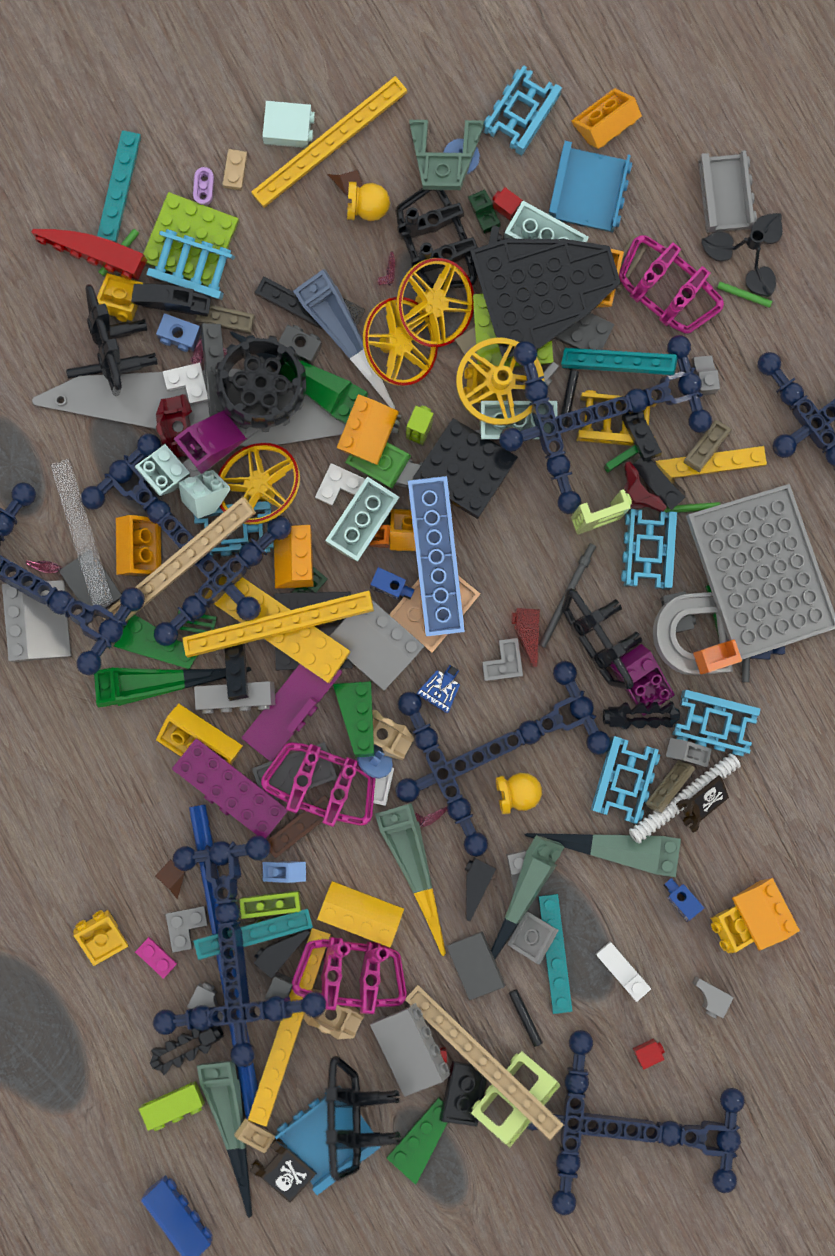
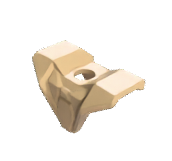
M373 710L374 745L383 750L384 756L403 760L414 741V737L405 725L396 724L391 719L383 717L378 710ZM379 729L387 730L388 737L386 739L380 740L377 737Z
M313 989V990H312V991H314V992L322 993L321 990H317V989ZM336 1005L335 1011L337 1016L334 1020L326 1018L325 1013L327 1010L316 1018L304 1014L303 1018L308 1025L318 1028L325 1034H331L336 1039L354 1038L364 1018V1014H361L356 1007Z

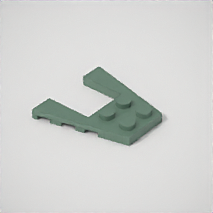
M409 120L423 190H461L483 131L484 121L465 120L463 153L426 152L428 120Z

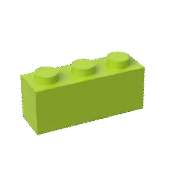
M423 405L420 407L415 406L406 426V439L422 446L424 445L433 422L434 413L431 412L430 408Z
M299 890L247 896L239 899L241 919L300 912L302 910Z
M194 1081L142 1104L139 1111L147 1130L154 1129V1131H158L164 1128L165 1123L169 1121L175 1123L184 1118L183 1115L189 1112L191 1115L200 1112L205 1101L197 1082Z

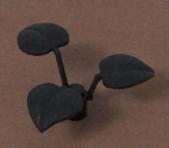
M781 213L759 217L751 227L749 237L744 238L736 246H733L734 240L726 232H715L702 239L701 244L704 251L716 261L731 259L732 250H736L747 243L750 249L756 250L755 270L748 272L745 279L747 288L755 294L766 297L773 294L776 287L775 274L767 266L759 269L758 262L762 243H776L782 236Z

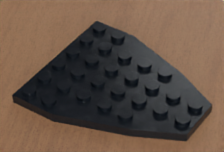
M504 239L470 250L496 338H508L518 342L528 341L534 344L537 350L587 316L621 283L610 246L568 239ZM498 344L503 358L509 345ZM512 346L507 359L513 358L514 346Z

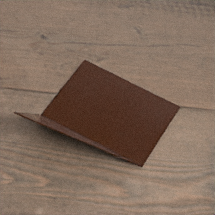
M358 170L341 175L327 174L346 196H348L349 182H357L356 187L358 186L359 188L363 186Z
M170 859L155 877L178 900L185 872L175 867L173 860Z

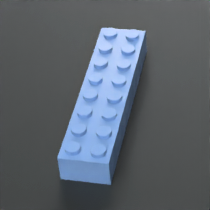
M447 476L408 480L426 636L465 632Z

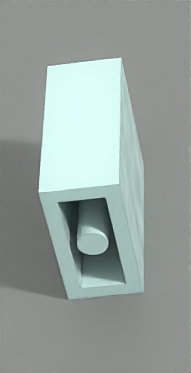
M266 101L263 127L264 144L301 148L309 146V141H313V130H310L311 123L314 124L315 112H312L311 105Z

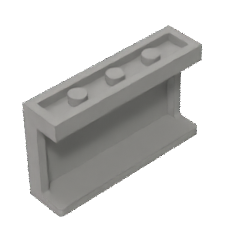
M746 150L738 155L709 157V153L701 154L698 166L706 233L751 229L757 220L756 211H753L754 193H751L750 187L752 186V175L748 171L750 157L747 156Z
M416 1003L387 1017H379L370 1024L404 1097L439 1084L450 1075L449 1067L444 1062L440 1049L432 1037L431 1030L423 1019L422 1011Z

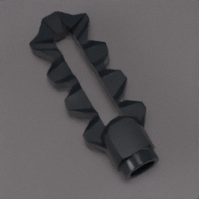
M673 701L662 708L658 702H653L649 708H646L644 703L639 702L631 710L629 704L625 702L621 706L603 709L604 725L609 724V727H620L622 729H628L631 724L638 729L644 728L646 725H649L651 728H658L660 725L672 728L674 723L680 720V711L675 708ZM636 713H669L670 718L634 717L633 719L627 718L626 714L634 715Z
M211 1026L204 1031L192 1029V1035L185 1033L177 1037L178 1042L169 1040L165 1042V1048H153L151 1050L153 1056L150 1061L152 1069L160 1070L165 1075L172 1065L179 1068L184 1063L185 1057L189 1061L194 1060L198 1050L203 1054L208 1053L212 1044L224 1037L221 1026ZM198 1037L201 1045L164 1064L161 1062L160 1056Z

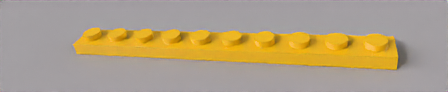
M396 76L393 77L251 191L252 195L265 208L407 93L405 86Z
M365 591L183 637L186 657H192L372 612L374 607L370 591Z
M312 928L307 943L321 939L329 940L331 934ZM327 947L312 949L299 984L300 988L313 990ZM291 989L289 995L291 1001L303 999V997L296 995ZM304 1012L292 1013V1017L283 1019L280 1022L248 1117L249 1121L268 1126L305 1014Z

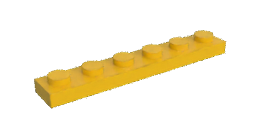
M764 446L714 453L700 473L684 463L686 457L656 461L673 479L767 465Z

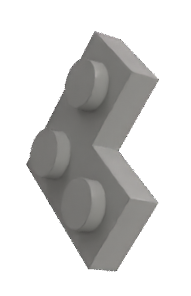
M518 638L499 640L501 660L482 662L484 681L523 676Z
M205 906L166 913L172 952L193 948L189 929L208 926Z

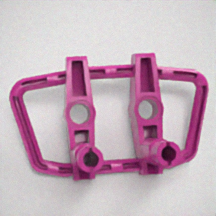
M640 235L636 237L619 272L620 282L630 293L629 296L637 303L640 301L660 317L658 320L665 326L670 325L672 328L685 334L693 332L721 312L724 301L718 292L706 281L710 275L707 269L702 266L696 271L678 256L681 248L674 242L666 248L648 236ZM640 243H644L661 253V255L651 263L647 272H645L637 286L634 287L627 279L626 273ZM674 262L692 277L678 290L674 299L663 311L645 295L662 279L668 267ZM652 268H658L661 274L656 275V273H653ZM700 287L716 302L714 308L688 326L674 320L685 306L694 299ZM683 291L687 292L690 298L686 299L681 293Z
M287 743L262 776L261 785L263 789L287 802L285 810L297 814L298 809L323 817L322 823L334 827L336 821L363 826L372 819L376 778L367 775L357 763L358 761L346 757L344 759L320 750L321 747L313 744ZM290 750L303 751L306 754L297 775L294 777L290 795L270 785V778ZM318 757L342 766L334 787L330 791L326 810L302 802L308 787L311 785ZM356 771L368 778L365 815L363 818L340 813L344 802L348 798V791ZM300 775L308 778V783L304 787L297 784V778ZM336 789L344 791L343 799H335L333 794Z
M330 937L329 940L310 941L304 948L292 980V990L296 995L304 997L307 993L312 992L300 988L299 984L312 949L327 947L323 972L321 974V994L327 1002L325 1010L334 1011L336 1010V1005L360 1007L361 1014L372 1015L375 1012V1007L400 1006L407 997L399 952L375 942H367V944L346 942L342 938ZM350 950L365 952L359 979L360 999L338 997L340 981L342 979V958L348 955ZM390 956L394 960L399 997L395 999H377L380 984V962ZM329 971H333L336 975L333 982L327 978ZM368 975H371L374 979L372 986L366 983Z

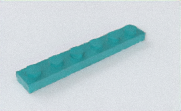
M124 130L121 132L97 234L98 237L116 243L141 140L140 134Z
M564 348L561 365L562 368L674 375L678 358L675 354Z
M558 894L538 896L541 920L559 930L545 954L552 1013L573 1012Z
M308 908L300 912L289 913L241 927L243 946H250L313 928ZM228 930V936L231 938L232 930ZM218 934L193 940L198 960L220 954Z

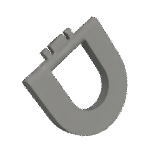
M712 592L684 594L675 597L663 605L655 618L653 640L656 650L661 659L670 668L679 673L700 675L694 654L685 651L679 645L676 638L677 624L685 615L715 613L719 644L728 641ZM732 665L705 674L733 672Z

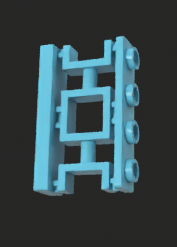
M524 65L521 70H516L512 78L514 81L511 85L508 84L503 91L504 97L501 101L497 100L493 107V114L491 116L488 115L484 121L485 134L489 133L494 138L499 130L513 138L509 147L516 149V153L521 156L556 103L562 87L557 84L553 86L551 82H548L545 89L530 81L533 71L526 70L527 67ZM524 77L522 85L529 89L528 93L525 95L517 90L514 96H512ZM549 92L550 94L546 98L545 102L543 103L539 111H537L540 103L533 100L534 95L538 94L539 96L545 98ZM517 100L532 108L525 120L511 112ZM505 108L503 116L510 120L509 123L506 126L500 121H497V123L493 127L497 118ZM531 123L518 142L520 134L513 130L516 124L525 129Z
M268 501L257 502L254 511L265 512L264 514H257L258 518L271 514V503ZM228 504L226 506L227 508H230L233 504ZM219 506L215 513L204 517L220 516L224 512ZM194 515V523L196 525L204 524L205 528L209 525L208 518L198 519ZM263 523L256 525L243 524L244 538L228 540L225 538L221 544L229 545V547L214 548L209 553L212 557L213 554L221 553V556H232V552L240 551L242 543H249L248 533L259 532V539L264 535ZM274 541L264 550L266 553H269L270 549H274Z
M631 509L629 514L626 513L625 525H628V530L624 533V544L627 545L626 551H623L622 556L625 570H622L621 581H624V586L636 587L638 585V578L655 579L656 589L670 590L672 588L677 512H660L659 521L643 520L642 510ZM636 517V525H646V535L637 534L635 542H633L634 521ZM666 519L665 543L663 544L664 536H653L654 526L663 527ZM640 540L658 541L657 559L639 557ZM632 554H634V562L644 563L643 573L634 572L631 580ZM662 557H664L661 582V574L651 573V564H661Z
M682 690L680 705L689 707L685 725L676 723L674 726L675 729L672 735L677 736L676 739L688 741V739L694 740L695 744L705 747L707 744L713 745L715 750L725 752V749L733 750L732 754L744 757V753L750 754L751 750L749 749L752 742L744 741L743 736L747 722L757 723L760 708L689 690ZM688 700L711 705L713 709L705 707L703 716L695 715L693 713L696 704L689 703ZM730 710L750 715V718L742 717L740 726L731 724L733 714L725 711ZM709 713L726 717L722 735L705 731ZM691 722L699 723L701 725L698 734L706 735V738L683 733L681 729L689 731ZM729 731L738 733L736 743L743 745V748L718 742V740H727Z
M612 736L610 748L606 754L590 810L607 815L610 806L627 811L624 818L625 821L637 824L644 815L642 806L649 797L647 789L649 783L652 784L655 773H653L654 765H658L660 759L659 749L645 746L644 753L641 755L626 750L628 740ZM622 745L620 753L629 755L627 766L616 764L615 770H613L619 746ZM650 754L645 775L642 779L644 771L634 769L636 759L647 760ZM620 769L637 774L632 792L615 787ZM611 782L609 790L619 792L616 803L605 801L604 808H602L608 784ZM639 790L633 816H631L633 808L623 806L626 795L637 797Z

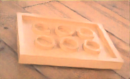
M458 576L462 612L464 615L480 596V593ZM418 579L412 586L415 591L411 600L403 597L389 615L422 643L427 650L433 653L448 634L426 636Z

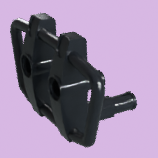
M421 188L401 202L396 208L397 230L401 240L404 239L412 259L411 266L413 267L417 263L429 258H443L442 254L447 252L451 254V257L447 260L454 263L463 258L466 259L470 275L469 279L473 285L477 280V272L470 250L478 247L474 237L467 238L460 221V218L464 217V211L460 203L452 205L444 190H434L445 207L430 210L419 216L416 208L411 207L407 210L404 221L403 210L432 191ZM433 218L436 219L438 222L436 224H430L428 220ZM454 223L460 241L443 245L436 250H433V247L431 248L432 245L430 243H423L418 257L411 238L437 232L439 229ZM430 264L419 269L416 274L430 288H433L435 283L429 280L425 272L445 267V265ZM462 280L451 281L449 289L463 288L465 286Z
M88 284L85 287L89 311L87 318L89 331L93 341L99 348L97 356L103 375L108 379L112 394L119 396L122 389L120 374L139 370L147 366L158 365L157 358L155 357L156 354L154 352L139 357L137 355L120 359V350L116 339L130 336L133 333L147 331L145 319L110 325L106 304L98 303L93 286Z
M572 588L568 589L564 597L562 611L595 667L610 686L631 689L633 687V680L621 657L629 649L642 642L641 637L634 640L640 634L634 632L624 640L612 645L600 624L611 615L622 610L621 604L613 608L619 601L615 599L606 606L591 612L578 592ZM572 599L583 613V616L577 620L570 610ZM593 630L605 647L598 653H596L586 637V634ZM614 663L624 681L614 679L606 668Z
M333 1056L329 1062L328 1088H325V1102L327 1103L325 1144L328 1146L331 1177L335 1181H341L358 1172L361 1149L400 1144V1139H393L401 1138L398 1131L389 1133H361L360 1108L399 1103L400 1098L395 1096H400L398 1090L360 1092L357 1072L342 1058ZM337 1066L351 1077L352 1088H336ZM335 1108H352L353 1130H335ZM337 1149H353L352 1166L338 1172Z

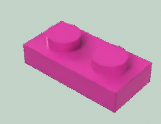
M150 937L135 951L163 979L178 964Z

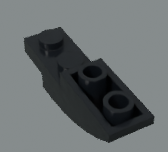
M134 284L131 303L164 311L174 309L208 317L211 296L194 293V289L178 286Z

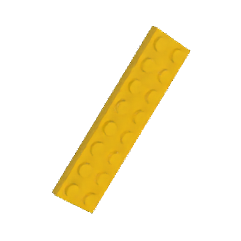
M225 576L219 579V585H224L227 582V577ZM243 577L235 584L245 597H254L260 603V614L255 619L290 611L289 608ZM212 590L208 591L205 596L206 599L212 596ZM226 593L213 603L239 622H246V620L238 616L237 604ZM315 626L264 638L327 683L331 682L351 652Z

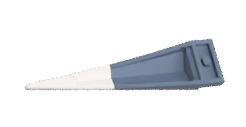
M326 269L321 270L293 290L304 309L350 358L389 407L395 409L382 379L372 370L367 361L363 348V339L338 287L335 286Z

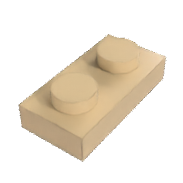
M228 149L223 188L242 190L247 152Z
M246 1118L234 1134L238 1140L264 1154L275 1139L273 1133Z

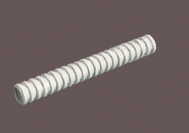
M729 753L728 757L723 758V761L720 760L718 764L714 765V768L711 767L709 772L706 771L704 772L705 775H700V779L696 778L695 782L690 783V786L687 785L686 789L681 790V793L678 792L662 813L653 811V814H649L648 818L643 819V822H638V826L634 825V829L630 828L629 834L633 840L640 844L642 839H646V836H651V832L655 833L656 828L660 829V825L664 826L666 821L669 822L670 818L675 817V814L678 815L679 811H683L684 807L681 810L677 808L676 804L678 801L690 799L718 775L725 779L726 775H731V771L735 772L736 768L741 767L737 757Z

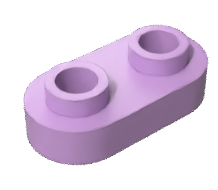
M201 167L195 172L193 197L196 203L207 206L213 199L214 176L209 168ZM208 177L207 181H202V178ZM201 195L207 196L205 199H200Z

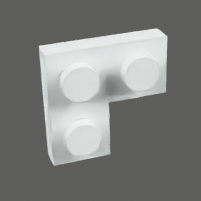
M200 363L163 371L167 391L186 387L190 405L208 401Z
M331 463L315 499L333 506L340 489L355 496L365 478Z

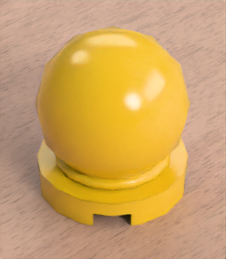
M349 182L348 199H352V203H348L347 220H355V216L359 215L364 220L376 221L386 215L390 207L388 192L381 185L368 183L359 188L358 186L356 187L357 182Z
M517 773L512 775L508 781L504 775L495 778L496 789L501 791L502 800H498L502 814H510V809L512 808L518 811H527L534 808L540 802L542 787L535 776L528 773Z

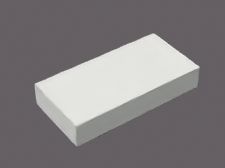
M394 768L386 777L376 778L375 804L386 806Z

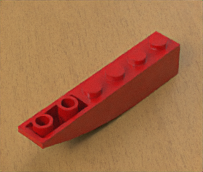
M32 229L31 232L36 241L42 245L47 243L53 245L52 247L57 251L63 252L65 250L70 252L69 254L74 258L80 259L82 257L94 266L102 265L105 270L111 273L119 272L122 277L128 280L132 278L139 280L147 262L143 253L95 235L58 229Z

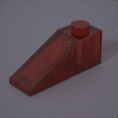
M516 608L515 613H512L511 624H515L514 629L531 667L536 668L538 662L540 609Z

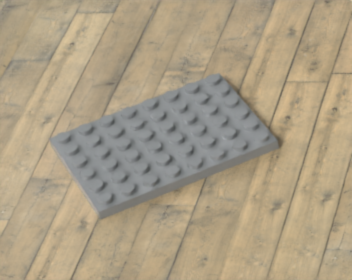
M790 484L686 516L728 641L735 639L742 660L835 629V612Z

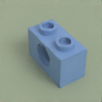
M164 313L156 335L162 344L168 346L173 344L184 352L189 350L194 352L201 335V328L196 324ZM182 331L183 335L180 338H175V332Z

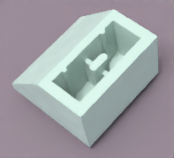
M166 444L135 466L159 496L175 491L179 488L178 482L185 480L190 474Z
M214 470L205 471L202 474L188 477L178 482L181 501L198 519L215 513L230 491V486Z

